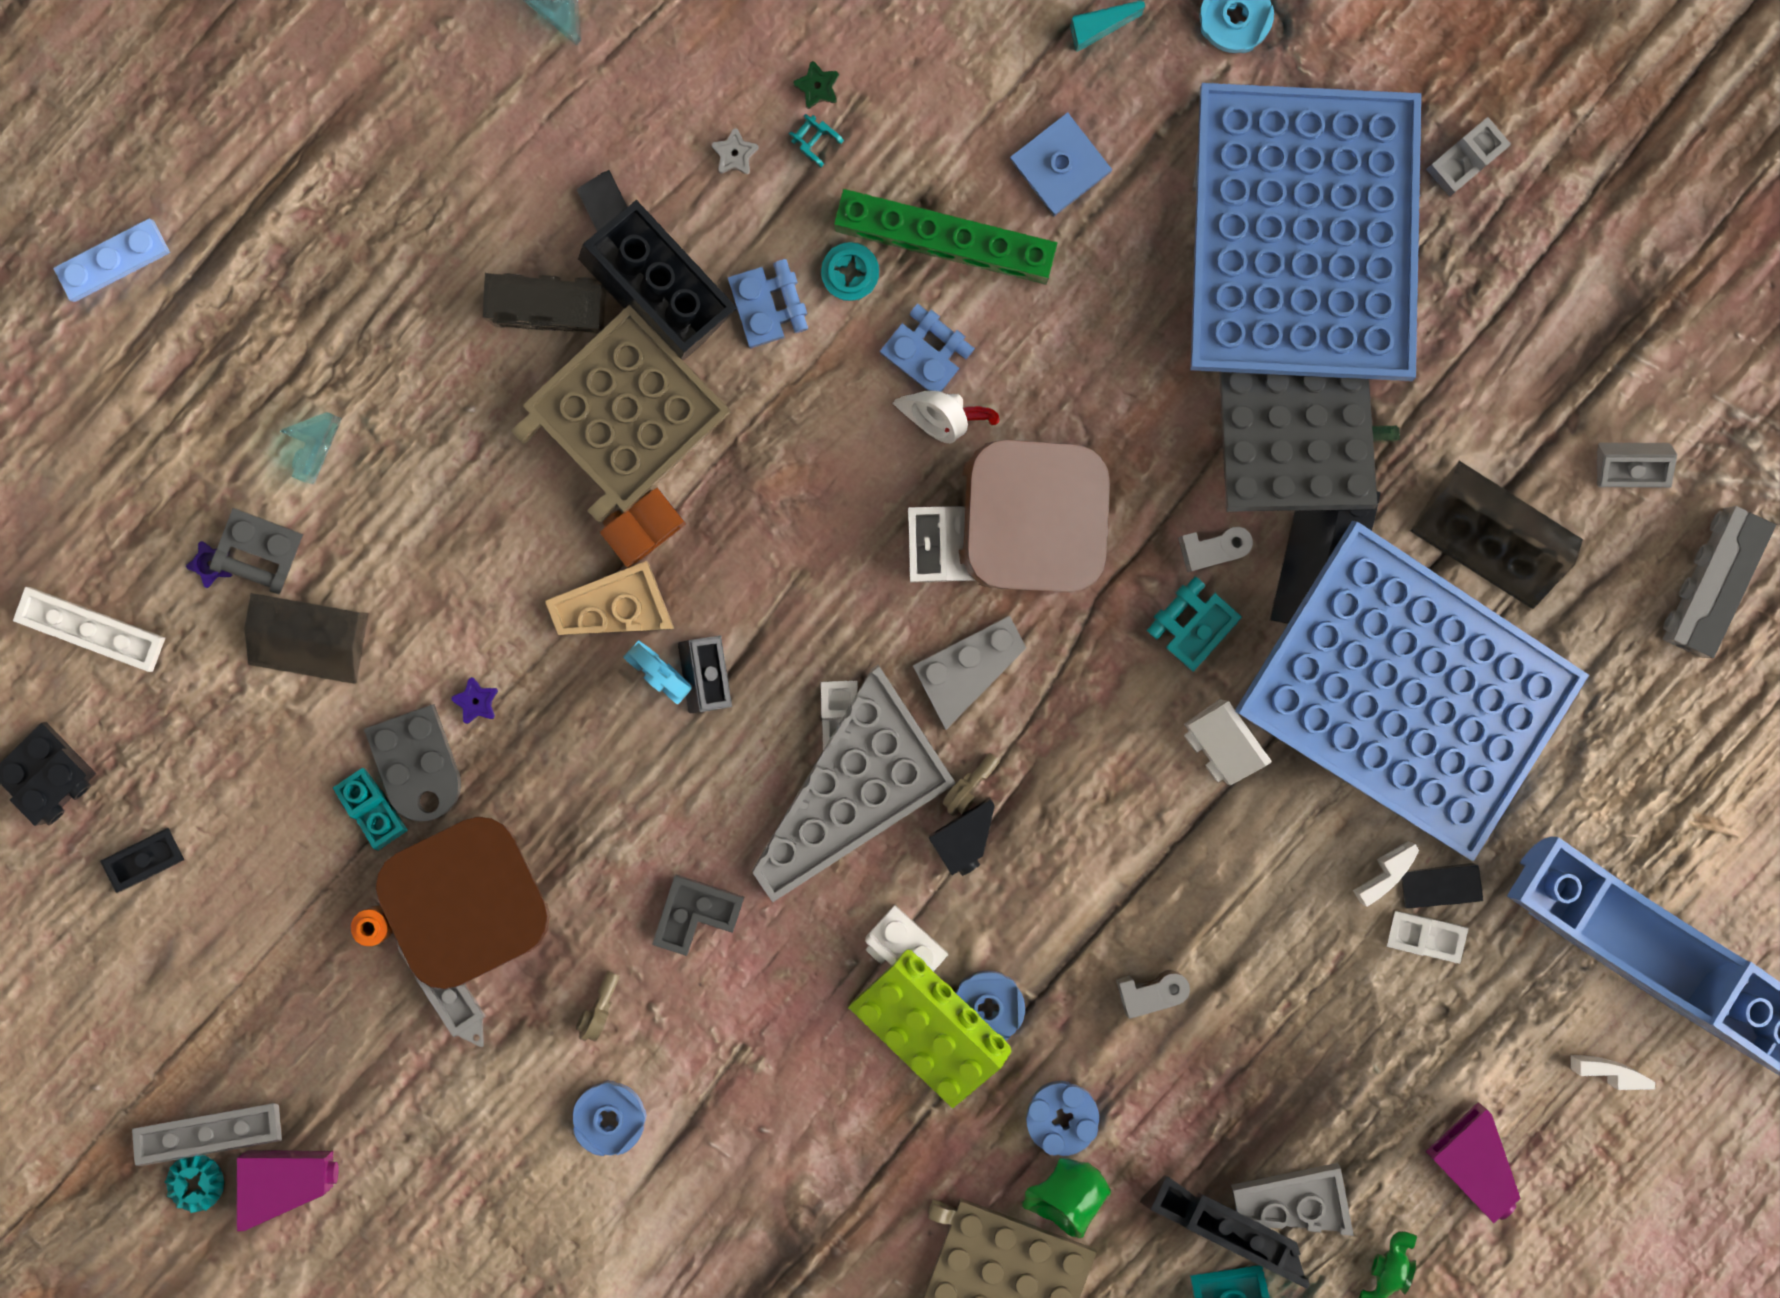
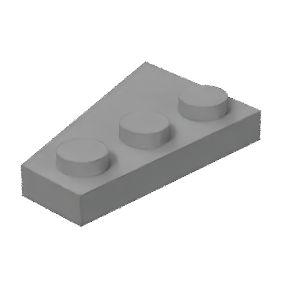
M1010 616L913 665L945 730L1026 649Z
M1338 1163L1231 1185L1236 1211L1267 1227L1283 1229L1285 1226L1306 1228L1310 1232L1320 1233L1321 1230L1338 1231L1341 1235L1354 1236L1342 1172Z

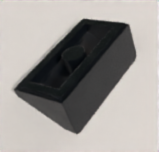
M610 170L601 173L577 189L597 232L627 208Z
M721 636L679 642L678 649L682 675L692 686V689L686 695L688 712L698 713L732 707Z

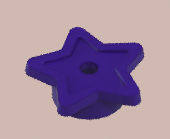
M200 541L198 543V553L194 560L186 565V568L201 576L205 588H209L217 577H232V573L221 570L219 573L209 569L208 562L213 559L217 549H213L205 542Z
M470 677L465 692L454 695L451 698L454 703L463 708V722L469 724L478 716L494 719L495 714L491 705L492 700L498 693V689L483 688L474 677ZM474 698L479 700L477 705H474L472 702Z

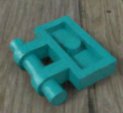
M1196 576L1186 586L1181 585L1175 592L1177 597L1164 611L1160 609L1153 617L1155 621L1146 630L1156 640L1166 630L1175 636L1165 648L1192 672L1197 669L1242 618L1216 593H1213L1205 603L1198 598L1197 595L1206 585ZM1189 605L1196 613L1181 627L1175 619Z

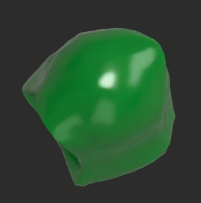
M1059 1158L1054 1172L1044 1182L1027 1188L1025 1200L1021 1203L1024 1209L1053 1221L1069 1236L1083 1238L1089 1223L1111 1195V1189L1101 1172L1090 1163Z

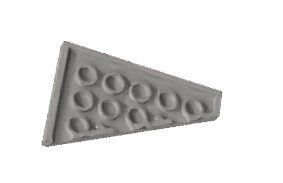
M879 665L871 669L752 869L754 876L772 903L956 784Z

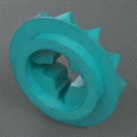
M853 242L842 243L831 249L825 256L821 268L822 280L831 295L843 301H859L874 290L879 280V264L875 255L867 247ZM852 257H854L856 270L866 276L853 277L849 287H846L845 275L835 270V268H848Z
M205 1155L178 1159L169 1168L167 1178L164 1181L168 1190L167 1197L173 1200L176 1208L190 1211V1213L206 1211L220 1199L223 1193L224 1176L222 1170L213 1159ZM201 1172L198 1185L202 1189H196L186 1194L189 1183L185 1179H191Z

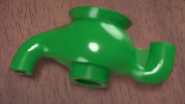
M1398 1231L1393 1234L1390 1239L1389 1250L1384 1255L1377 1254L1371 1267V1275L1376 1276L1375 1290L1366 1291L1362 1289L1359 1298H1387L1399 1290L1404 1295L1408 1292L1415 1275L1416 1260L1409 1261L1406 1250L1414 1248L1417 1235L1406 1231Z

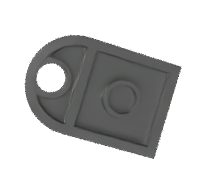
M435 704L364 729L388 799L398 813L414 821H430L445 815L453 808L460 795L461 778ZM426 791L435 793L439 799V806L434 812H428L421 806L420 799Z

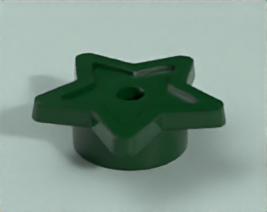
M810 62L807 75L793 82L794 87L805 93L807 109L824 101L830 103L837 102L833 85L837 81L839 73L837 71L823 72L816 62ZM816 82H819L821 84V87L819 89H816L814 87V84Z

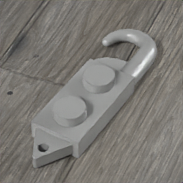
M397 941L396 944H397L398 950H399L400 954L402 955V957L404 958L405 962L407 963V960H406V958H405V956H404V954H403V952H402V950H401V948H400V946H399V944H398V941ZM414 974L416 981L453 1037L459 1036L477 1046H484L483 1018L486 1015L467 986L464 984L451 989L433 988L418 980ZM475 1034H478L480 1037L478 1041L474 1040Z

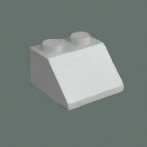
M1219 699L1184 724L1189 731L1184 736L1196 753L1203 750L1210 760L1205 766L1217 782L1224 780L1226 784L1232 785L1262 769L1272 761L1238 713L1235 712L1236 710L1227 700Z

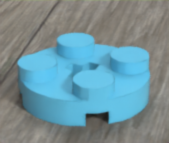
M1203 0L1199 14L1201 33L1213 46L1224 52L1248 53L1262 43L1268 35L1274 20L1273 5L1271 6L1270 0ZM1236 6L1243 9L1242 15L1247 17L1246 21H1239L1237 24L1230 21L1231 17L1227 15V10L1234 11Z
M639 640L623 656L636 670L640 671L642 669L646 674L643 678L659 692L662 690L676 704H679L692 689V686L669 663L666 664L661 660L656 652Z

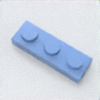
M149 218L53 269L69 300L76 302L169 254L170 251L156 223Z

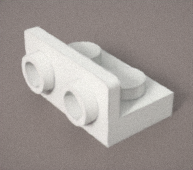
M896 905L887 912L865 937V942L869 945L866 951L881 964L886 960L889 964L893 965L906 950H911L923 959L926 965L934 972L948 956L946 950Z

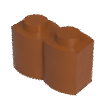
M655 488L652 491L649 490L626 513L622 514L620 510H617L602 522L605 528L600 531V534L625 566L630 568L677 533L686 523L658 488Z

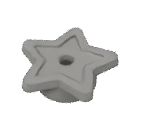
M736 128L732 130L726 141L713 142L711 146L721 157L718 168L721 174L731 169L749 174V159L759 149L757 144L743 141L739 130ZM737 150L738 155L732 156L731 152Z

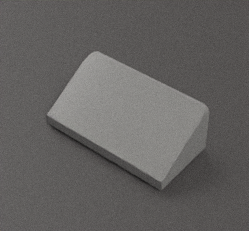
M1599 443L1597 449V486L1671 488L1677 453L1670 443Z

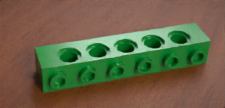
M843 189L834 223L835 230L838 233L1047 285L1058 244V242Z

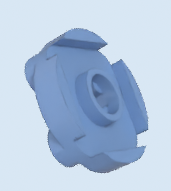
M980 971L962 980L955 992L1005 1041L1019 1029L1024 1020L1025 1003L1023 995L1014 980L1000 972ZM986 998H991L994 1004H999V1010L993 1011L992 1017L989 1018L985 1017L984 1011H978V1005L984 1004Z
M608 1080L593 1085L578 1099L573 1109V1130L577 1141L590 1153L599 1156L620 1155L629 1151L640 1139L644 1131L647 1114L640 1097L631 1088ZM604 1110L608 1113L614 1111L617 1114L615 1119L618 1125L614 1127L609 1124L605 1128L601 1124L603 1117L600 1113Z
M1054 1081L1036 1091L1027 1109L1026 1123L1033 1141L1047 1154L1069 1156L1081 1152L1096 1138L1099 1112L1093 1097L1087 1090L1078 1085L1070 1084L1067 1081ZM1063 1109L1065 1114L1072 1113L1073 1118L1069 1120V1126L1062 1128L1060 1124L1054 1125L1052 1120L1057 1118V1110Z

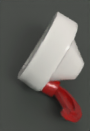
M922 391L900 397L893 402L904 415L926 433L941 442L949 444L965 434L968 428L967 421L988 420L990 425H996L1000 421L998 413L991 408L981 406L963 408V399L959 394Z

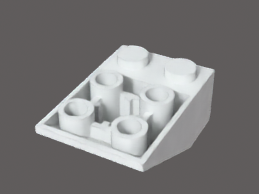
M909 507L910 583L976 581L969 575L964 564H960L959 550L963 549L965 507Z

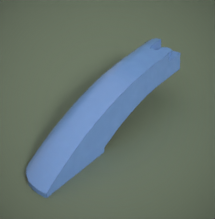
M1559 837L1545 838L1535 844L1520 861L1524 869L1509 891L1508 898L1529 911L1528 914L1641 990L1780 1076V982L1754 963L1735 954L1646 898Z

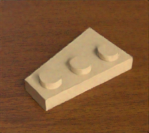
M648 561L545 601L558 635L674 629Z

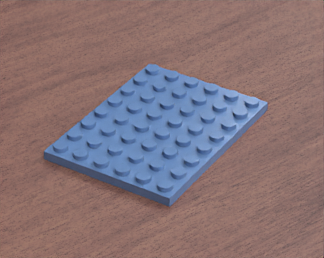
M1201 83L1190 370L1413 381L1416 378L1421 93Z
M1351 521L1239 702L1235 712L1474 862L1589 674L1359 522Z

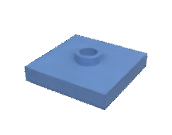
M1068 112L1010 157V161L1053 216H1056L1112 172V168Z

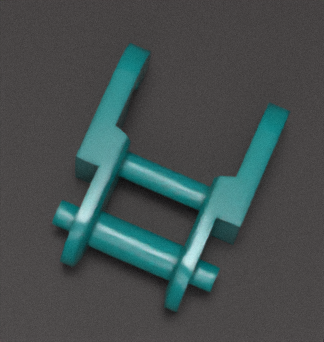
M805 114L803 117L806 121L796 133L789 132V135L793 138L791 142L794 145L796 142L801 145L800 152L811 161H815L822 168L824 163L811 152V147L821 135L828 134L831 138L834 137L839 144H842L844 139L824 121L818 124L815 121L817 118L814 115L810 117ZM813 126L817 133L806 143L801 138Z

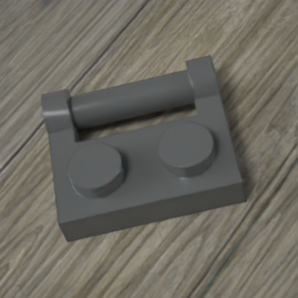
M232 508L209 569L219 573L221 570L267 586L270 588V592L280 595L304 534ZM234 547L279 564L276 574L228 557L230 548Z

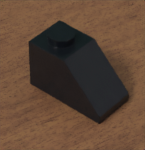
M990 797L929 835L931 843L951 875L960 872L961 876H964L980 866L978 859L984 855L995 808Z

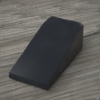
M166 828L100 862L115 892L119 894L185 859L169 828Z
M1475 863L1407 871L1401 878L1406 909L1483 901L1479 866Z

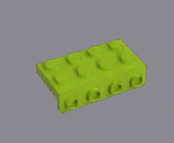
M906 950L902 953L897 961L848 1007L952 1109L1000 1070L1011 1053V1047L1005 1039L996 1033L973 1008L966 1004L947 983L926 965L923 959L911 950Z

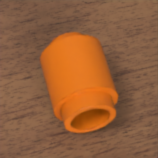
M372 906L359 912L351 922V934L355 941L363 946H375L388 939L393 933L381 906ZM368 922L374 925V932L370 930Z

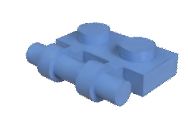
M787 259L773 263L777 277L770 280L766 279L763 267L728 277L750 349L785 338L781 327L782 323L791 321L794 333L808 330L805 319L808 313L805 304L800 303L795 287L798 283L795 272L790 271ZM781 290L787 308L776 311L771 293Z
M917 304L909 315L920 323L913 332L902 323L880 350V354L927 391L942 392L959 371V367L949 360L954 352H957L967 360L975 348L964 340L965 335L958 330L952 331L938 320L940 316L933 310L928 312L921 305ZM929 331L945 343L940 352L923 340Z

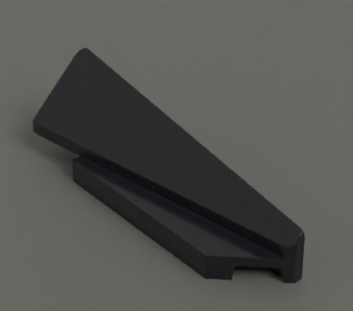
M1166 1175L1141 1198L1140 1203L1150 1210L1308 1289L1310 1283L1304 1275L1298 1256L1301 1254L1297 1242L1199 1192L1194 1196Z

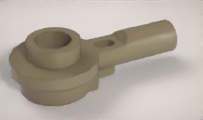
M989 753L972 774L969 772L964 779H960L948 792L943 804L948 808L950 815L954 816L958 812L963 815L972 806L976 799L972 795L974 789L982 780H986L1000 763L994 755Z
M607 971L598 990L599 996L590 1011L585 1009L577 1022L576 1030L580 1031V1040L586 1041L590 1039L595 1042L599 1038L609 1015L608 1010L611 1006L609 1000L620 976Z

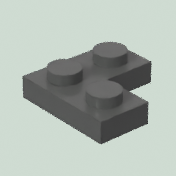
M676 874L652 945L687 956L698 922L733 933L745 897Z

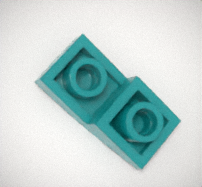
M365 768L359 769L333 787L350 818L356 819L374 850H381L408 831L392 804Z

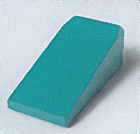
M1135 1L1073 16L1070 29L1075 51L1078 52L1142 16L1145 8L1144 1Z

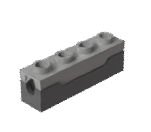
M1738 506L1724 508L1723 511H1719L1715 515L1710 525V530L1713 533L1708 543L1703 544L1696 554L1694 563L1697 564V567L1692 577H1688L1681 586L1679 597L1682 599L1676 611H1671L1665 620L1663 629L1666 633L1662 640L1700 658L1715 657L1777 524L1747 512Z

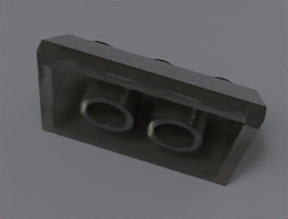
M251 593L244 628L248 665L356 684L369 613L267 594Z

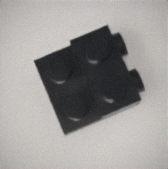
M47 722L40 723L0 763V784L12 796L10 801L34 826L43 824L49 826L56 822L65 813L62 807L71 798L77 800L84 795L91 787L89 781L96 775V772Z

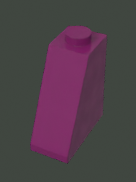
M1478 1102L1425 1152L1474 1204L1495 1223L1499 1219L1504 1220L1509 1217L1516 1209V1203L1521 1198L1493 1116Z
M247 1150L237 1158V1231H246L325 1195L333 1187V1184H336L338 1181L339 1166L338 1162H333V1151Z

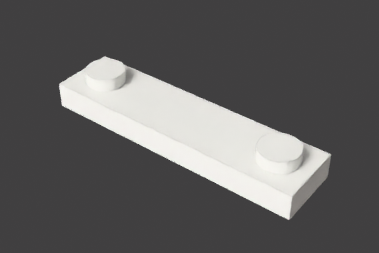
M25 587L13 619L14 622L147 672H153L165 637L31 587Z

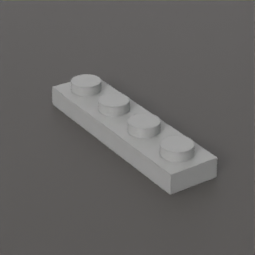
M272 1103L132 1129L135 1165L144 1166L282 1141L279 1104Z

